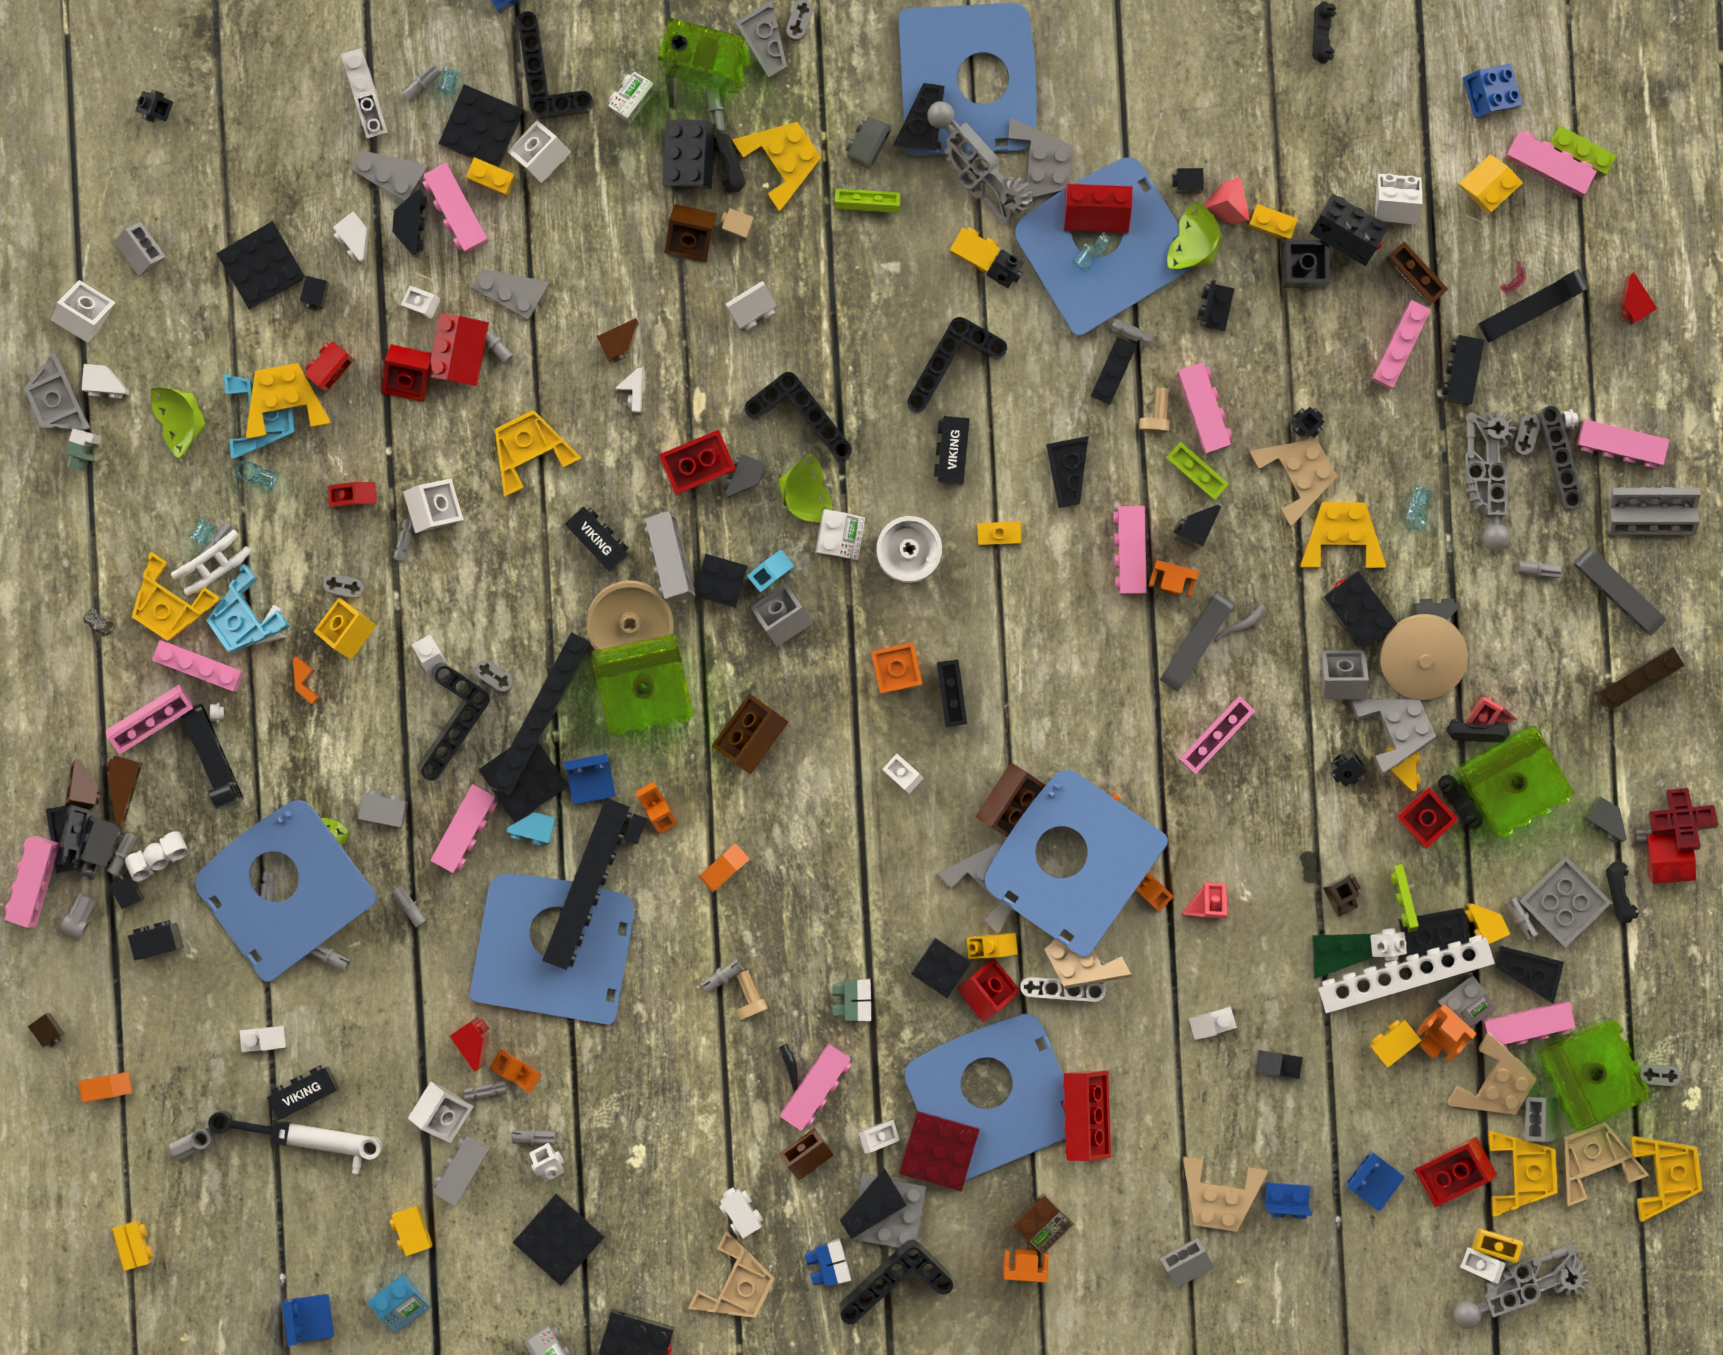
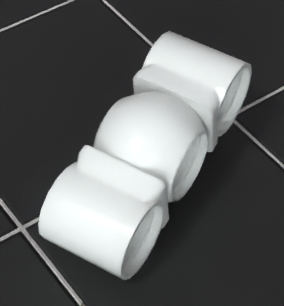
M180 832L168 833L164 838L159 839L160 843H152L145 848L144 852L139 850L137 853L126 857L125 864L133 881L145 880L149 875L154 874L153 870L165 868L170 860L174 863L176 860L187 856L189 851Z

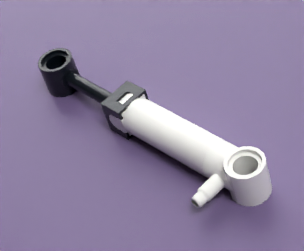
M218 1111L212 1114L208 1121L210 1130L216 1134L237 1129L272 1135L271 1143L292 1145L354 1156L352 1164L353 1174H359L362 1157L367 1160L374 1159L383 1149L381 1140L375 1136L316 1128L282 1120H276L274 1127L233 1120L231 1114L226 1111ZM217 1117L225 1119L226 1125L224 1128L216 1125ZM372 1142L375 1144V1153H368L366 1151V1143Z

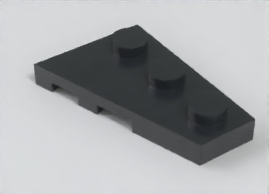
M928 83L922 84L893 146L936 151L939 128H935L930 124L927 112L935 102H943L945 86Z
M1089 436L1046 444L1058 508L1080 504Z
M1499 946L1494 967L1554 1004L1564 962Z
M885 1167L840 1219L850 1239H853L907 1206Z

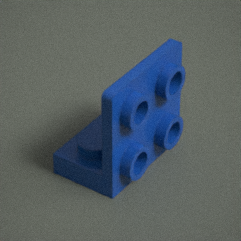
M1511 64L1477 70L1463 77L1475 119L1494 111L1522 105Z
M608 754L564 762L573 804L616 796Z
M1370 1150L1344 1185L1376 1210L1380 1211L1405 1179V1176Z
M1266 1182L1264 1208L1272 1217L1284 1218L1285 1214H1291L1293 1218L1306 1219L1307 1216H1312V1211L1309 1208L1310 1185Z
M329 1294L286 1299L282 1302L288 1346L297 1345L303 1341L334 1337Z

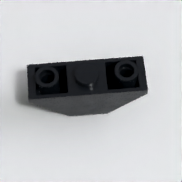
M422 190L415 191L394 209L392 232L415 258H419V252H423L424 240L420 239L421 231L425 230V218H422V210L427 207V196H424Z

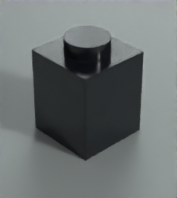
M1177 168L1176 174H1172V187H1176V193H1202L1204 190L1203 168Z
M306 276L300 302L305 304L304 307L317 311L318 307L324 308L330 283L326 280Z
M122 874L113 879L115 883L110 885V888L121 909L144 899L136 881L132 880L131 875L126 877L125 874Z

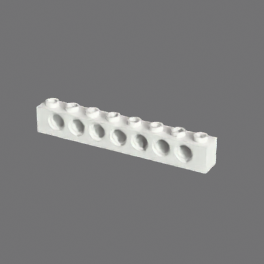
M1481 935L1469 938L1468 943L1461 944L1460 941L1448 944V949L1441 951L1439 947L1427 950V955L1419 957L1418 953L1405 957L1406 961L1400 963L1397 960L1384 963L1385 967L1380 969L1372 966L1363 969V974L1356 975L1355 972L1343 975V980L1336 982L1334 978L1322 981V986H1319L1318 989L1325 1012L1329 1013L1495 964L1487 937L1482 938ZM1464 950H1474L1475 957L1472 960L1464 959L1462 956ZM1451 955L1454 958L1453 965L1444 966L1441 962L1442 957ZM1422 962H1431L1433 964L1432 971L1428 973L1423 972L1420 969ZM1404 967L1410 968L1412 971V975L1408 979H1403L1399 975V971ZM1381 974H1388L1391 977V982L1387 985L1380 984L1378 977ZM1360 980H1367L1370 983V988L1367 991L1358 989L1357 984ZM1338 987H1347L1349 994L1346 997H1339L1336 993Z

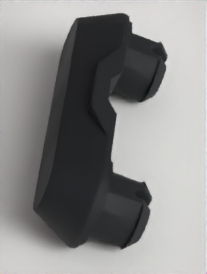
M1322 1L1314 9L1312 56L1314 60L1321 64L1334 58L1332 54L1335 52L1330 46L1329 30L1331 28V17L1336 15L1334 11L1336 6L1326 1Z
M718 133L714 139V152L720 151L721 157L725 159L726 172L729 178L723 182V186H727L724 190L727 193L732 191L738 193L745 186L746 182L730 136Z
M1453 719L1446 729L1451 739L1458 741L1504 742L1510 735V729L1507 723L1503 721L1502 723L1497 721L1494 724L1474 725L1472 723H1464L1460 719L1458 721Z
M1442 776L1438 781L1441 792L1452 804L1468 828H1479L1482 825L1483 817L1476 808L1472 798L1453 776Z
M1613 862L1606 869V876L1616 918L1621 922L1631 923L1632 919L1638 917L1639 912H1636L1638 909L1635 905H1630L1629 898L1625 892L1626 883L1624 876H1627L1629 870H1626L1628 866L1623 862L1621 864Z

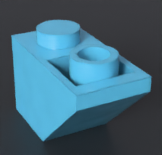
M779 550L749 573L747 577L759 592L763 593L790 571L794 565L784 552Z
M534 812L508 827L507 832L511 833V838L523 841L524 837L532 839L531 843L544 846L545 843L551 842L557 818Z

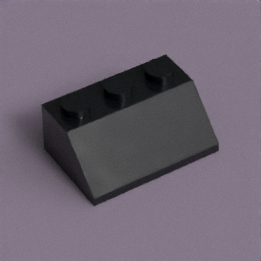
M1215 505L1188 515L1184 519L1181 518L1173 531L1176 534L1175 540L1197 550L1202 548L1221 506Z

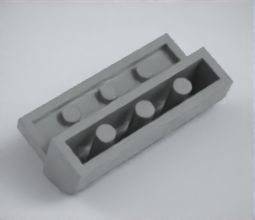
M1612 488V492L1608 494L1607 500L1609 535H1696L1699 525L1697 507L1701 496L1700 488Z

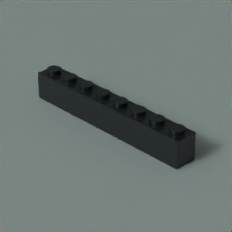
M572 632L570 633L490 785L491 789L511 798L591 646L590 641Z
M605 798L542 959L543 962L567 970L568 966L573 967L577 957L573 952L576 946L580 947L585 936L581 934L584 925L589 926L593 916L589 911L592 905H597L601 895L597 893L600 885H605L608 877L605 870L607 865L612 866L616 856V853L613 852L615 844H621L624 836L621 829L623 824L628 825L632 813L628 812L629 806Z

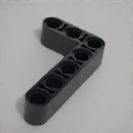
M530 11L522 12L518 17V27L530 109L533 115L538 119H549L590 112L594 106V101L591 94L587 91L549 95L539 22L534 13ZM526 18L534 20V24L529 28L523 26V21ZM530 39L537 41V45L533 49L526 47V43ZM534 60L540 62V67L537 70L529 69V64ZM535 82L543 83L541 91L535 92L532 90ZM582 97L589 99V104L585 107L578 105V100ZM560 100H565L568 102V106L564 110H559L556 108L557 103ZM544 103L546 110L543 113H537L535 111L537 104Z
M1577 269L1560 278L1555 283L1478 323L1489 343L1581 294L1589 287L1580 270Z
M954 318L907 400L908 409L913 413H921L925 410L963 342L993 359H1001L1005 356L1007 351L1006 342L966 318ZM962 322L966 327L965 331L957 333L953 328L954 324ZM975 333H981L984 335L985 340L977 344L973 341L972 336ZM952 341L955 349L951 352L945 351L943 349L944 342ZM999 343L1003 346V352L1001 354H994L991 346ZM935 360H941L944 363V368L937 371L933 369L932 363ZM927 378L931 379L934 383V386L929 390L924 389L921 385L922 381ZM915 397L921 398L923 406L918 409L913 408L911 400Z
M785 372L746 402L744 407L746 415L750 419L756 420L788 397L834 458L839 461H845L850 458L852 453L851 445L794 373ZM792 377L795 380L794 386L791 388L784 387L782 384L784 378ZM774 390L777 392L778 397L775 401H768L765 398L768 391ZM799 394H805L808 397V402L805 405H799L796 402V397ZM754 403L761 407L760 412L756 415L750 414L748 411L749 406ZM813 411L820 412L822 415L820 421L812 422L809 419L810 413ZM832 428L835 432L832 439H825L822 435L824 429ZM840 445H845L848 448L847 455H837L836 448Z
M445 663L436 664L432 669V676L439 684L463 700L418 765L419 773L429 781H433L440 776L490 702L489 694L482 687ZM441 669L448 670V675L444 679L438 678V673ZM459 681H465V688L461 691L456 690V684ZM483 693V700L478 703L474 702L475 694ZM464 711H471V717L468 720L461 719ZM452 729H459V734L456 738H449V732ZM444 746L447 748L445 755L437 756L439 747ZM427 765H434V771L431 774L424 773Z
M202 703L194 705L193 709L182 715V719L213 787V790L209 791L210 799L216 809H224L244 800L205 708Z
M908 1240L842 1300L839 1305L841 1319L846 1324L856 1323L912 1270L941 1295L948 1294L953 1289L951 1274L918 1241ZM913 1249L918 1251L917 1254L913 1256L907 1254L910 1250ZM896 1264L902 1265L901 1269L899 1270H893L891 1268ZM926 1264L933 1265L930 1270L922 1269ZM879 1279L886 1280L883 1285L876 1284ZM940 1279L948 1280L943 1285L937 1283ZM863 1294L871 1295L865 1300L860 1298ZM849 1308L855 1310L852 1314L844 1313Z

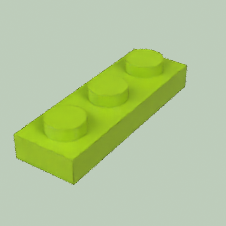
M1561 125L1557 127L1549 142L1555 146L1554 149L1572 154L1574 156L1573 159L1580 163L1585 161L1593 166L1592 169L1604 176L1607 175L1617 156Z
M836 188L834 209L899 213V192Z
M1181 441L1166 457L1171 464L1214 501L1229 485L1228 482Z
M1403 864L1394 865L1393 873H1390L1393 886L1397 885L1396 901L1398 906H1402L1404 913L1401 914L1403 927L1408 928L1409 933L1418 930L1419 925Z

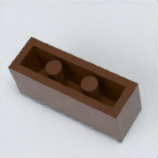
M1405 241L1385 258L1428 306L1432 305L1448 290Z

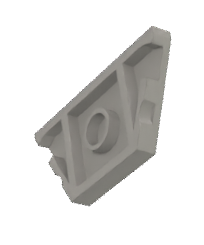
M53 352L43 367H40L35 373L34 378L24 387L41 428L91 429L57 353Z

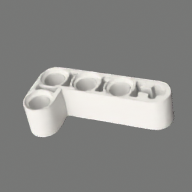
M1029 976L1023 978L1020 983V990L1025 996L1036 998L1098 1002L1104 998L1106 991V982L1079 986V993L1075 996L1068 994V988L1065 989L1059 978ZM1032 981L1033 985L1040 986L1039 981H1043L1041 987L1042 994H1038L1039 989H1032L1031 992H1028L1024 985ZM1050 982L1057 984L1058 989L1054 994L1046 992V985ZM1095 985L1099 986L1101 989L1100 995L1098 997H1091L1089 989Z

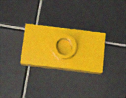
M1021 521L977 523L978 545L1020 544Z

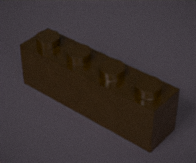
M1670 647L1596 691L1595 694L1605 711H1611L1685 665L1675 648Z

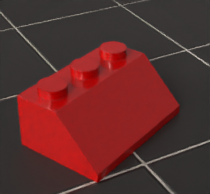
M1067 184L1065 187L1064 231L1129 233L1133 186Z
M440 312L427 377L477 386L489 322Z
M478 1017L449 1036L474 1072L484 1066L489 1041V1033L487 1032L489 1027L483 1019L479 1020Z

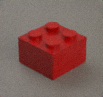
M1425 787L1394 816L1424 849L1432 845L1459 820L1430 787Z

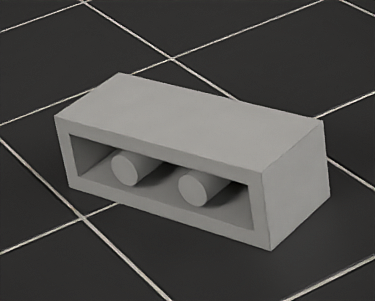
M470 1135L466 1136L465 1139L460 1138L455 1147L458 1150L455 1157H449L444 1165V1168L447 1169L443 1177L439 1175L433 1184V1187L436 1188L433 1194L453 1206L459 1203L490 1150V1147Z

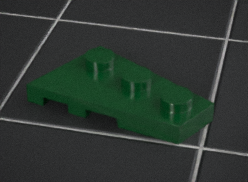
M1377 933L1312 935L1314 979L1374 958L1372 956L1370 935Z

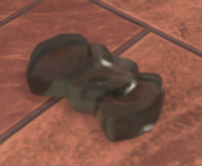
M95 609L85 612L83 617L85 624L94 628L101 636H108L112 633L114 629L113 622L105 621L104 617L98 616Z
M1305 851L1299 856L1301 866L1303 867V880L1307 883H1315L1321 878V874L1316 871L1317 866L1314 863L1317 854L1313 851Z

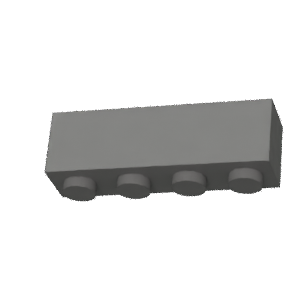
M667 511L645 518L647 524L645 526V533L651 541L652 546L649 547V550L656 562L654 571L657 578L660 579L661 586L659 587L661 597L671 604L695 597L677 517L672 512Z

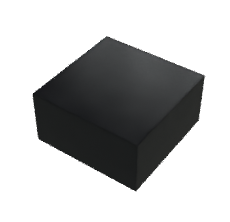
M634 813L624 840L638 844L647 818Z

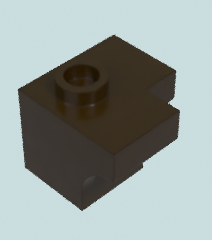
M1353 873L1323 887L1337 917L1357 908L1356 897L1363 893Z

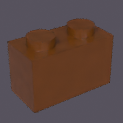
M815 1128L779 1153L786 1166L798 1180H801L834 1156L826 1141Z

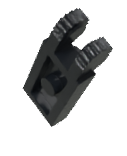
M74 805L68 806L57 865L63 866L65 864L68 851L70 850L73 853L70 858L69 867L77 869L81 853L84 850L91 810Z

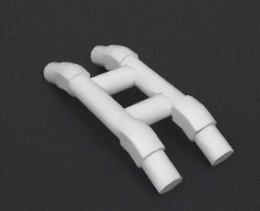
M232 530L214 546L191 562L186 563L171 573L172 578L177 580L196 569L203 577V579L201 578L193 583V585L184 589L186 596L202 591L204 587H208L209 584L229 570L237 567L252 553L245 546L239 553L230 558L229 561L222 554L221 551L231 545L239 536L235 530ZM214 556L221 566L210 573L203 563Z

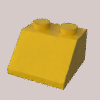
M1490 154L1458 185L1488 216L1523 182L1508 166Z
M338 597L313 632L333 649L352 660L377 625L342 598Z

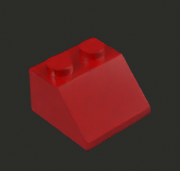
M333 341L330 344L327 342L320 349L319 353L321 355L317 360L312 359L305 368L307 370L305 375L325 392L331 389L355 360Z
M391 344L384 363L382 393L424 402L430 379L427 376L432 353Z
M1674 833L1647 834V876L1653 884L1696 881V857L1694 850L1678 852Z
M995 958L989 960L956 988L982 1022L1000 1011L1021 992Z

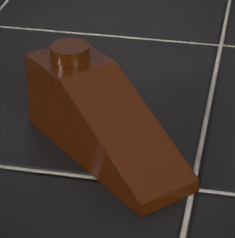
M114 756L113 759H109L106 769L109 772L108 781L116 824L120 826L125 825L143 764L142 762L121 756Z

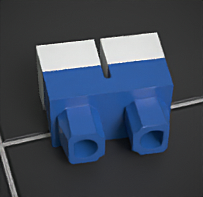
M840 1238L817 1245L814 1250L805 1253L807 1265L816 1263L820 1265V1271L810 1273L813 1285L825 1284L826 1287L851 1281Z

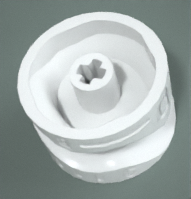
M915 516L899 517L891 521L882 530L877 542V558L881 568L890 578L902 583H916L929 577L936 570L942 555V543L936 529L928 521ZM907 547L912 548L911 553L906 552Z

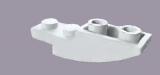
M359 48L341 54L366 138L387 133L385 120L363 49Z

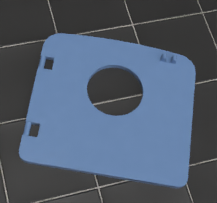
M1017 3L903 9L899 13L898 19L904 121L923 83L945 86L943 102H947L952 106L955 122L959 126L966 122L993 152L1027 149L1030 146L1029 140L1008 139L1010 119H1015L1036 129V68L1030 17L1027 10ZM974 54H992L998 57L1007 68L1009 75L1007 90L1000 99L993 103H973L963 96L958 87V70L961 64ZM939 129L937 142H941L940 150L930 151L905 147L906 152L914 157L947 155L944 150L947 148L945 140L951 135L945 129ZM995 139H1008V146L995 147ZM967 144L968 148L973 151L972 146Z
M1122 158L1074 183L1133 186L1129 233H1122L1119 246L1111 254L1103 257L1088 256L1076 247L1071 231H1064L1065 189L1023 217L1015 228V237L1019 246L1071 332L1077 336L1084 335L1195 268H1168L1167 255L1173 239L1179 236V224L1156 186H1154L1143 165L1134 158ZM1142 179L1146 181L1150 188L1145 193L1138 183ZM1173 259V266H1175L1178 263L1175 261V259Z
M1063 770L1055 774L1019 819L985 875V884L992 895L1079 956L1087 957L1095 949L1167 846L1168 838L1159 829L1078 773L1071 770ZM1055 827L1074 829L1080 833L1087 845L1088 855L1085 865L1077 874L1068 878L1049 876L1040 868L1036 859V846L1039 839L1045 832ZM1008 891L1019 897L1016 903L1005 897ZM1064 929L1074 935L1071 942L1060 936Z
M294 800L255 824L216 855L198 872L195 879V886L199 895L211 908L215 917L243 955L250 961L260 978L266 982L277 978L374 905L377 900L375 891L313 807L302 800ZM276 851L287 855L298 869V887L295 893L285 901H267L258 895L252 886L250 877L252 865L265 852ZM214 895L222 904L218 909L210 899ZM254 949L262 958L258 963L250 954Z
M505 873L496 876L488 888L470 989L471 999L484 1004L595 1023H613L617 1014L634 918L632 900L625 894L598 888L597 893L601 895L597 905H592L589 911L593 915L589 926L584 925L582 929V934L585 935L582 944L573 952V954L577 955L573 967L568 966L567 970L542 961L544 956L534 948L531 942L530 926L535 916L542 910L550 907L563 908L573 882ZM619 922L627 923L625 936L617 934ZM608 988L615 989L613 1002L606 1001Z
M1021 1014L964 1034L913 1059L905 1069V1080L918 1111L980 1128L965 1180L1066 1138V1132L1064 1131L1065 1112L1061 1101L1065 1100L1063 1088L1064 1075L1044 1027L1034 1015ZM1040 1037H1042L1046 1049L1039 1051L1035 1042ZM985 1057L994 1058L1004 1063L1011 1073L1013 1082L1008 1098L1001 1105L990 1109H983L972 1105L964 1097L961 1090V1077L965 1068L971 1062Z

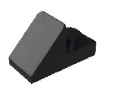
M1259 1050L1256 1072L1300 1079L1303 1057Z

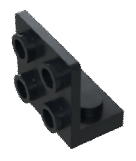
M1214 279L1209 284L1206 283L1201 299H1205L1204 305L1199 307L1197 320H1200L1199 326L1225 332L1235 288L1217 285Z

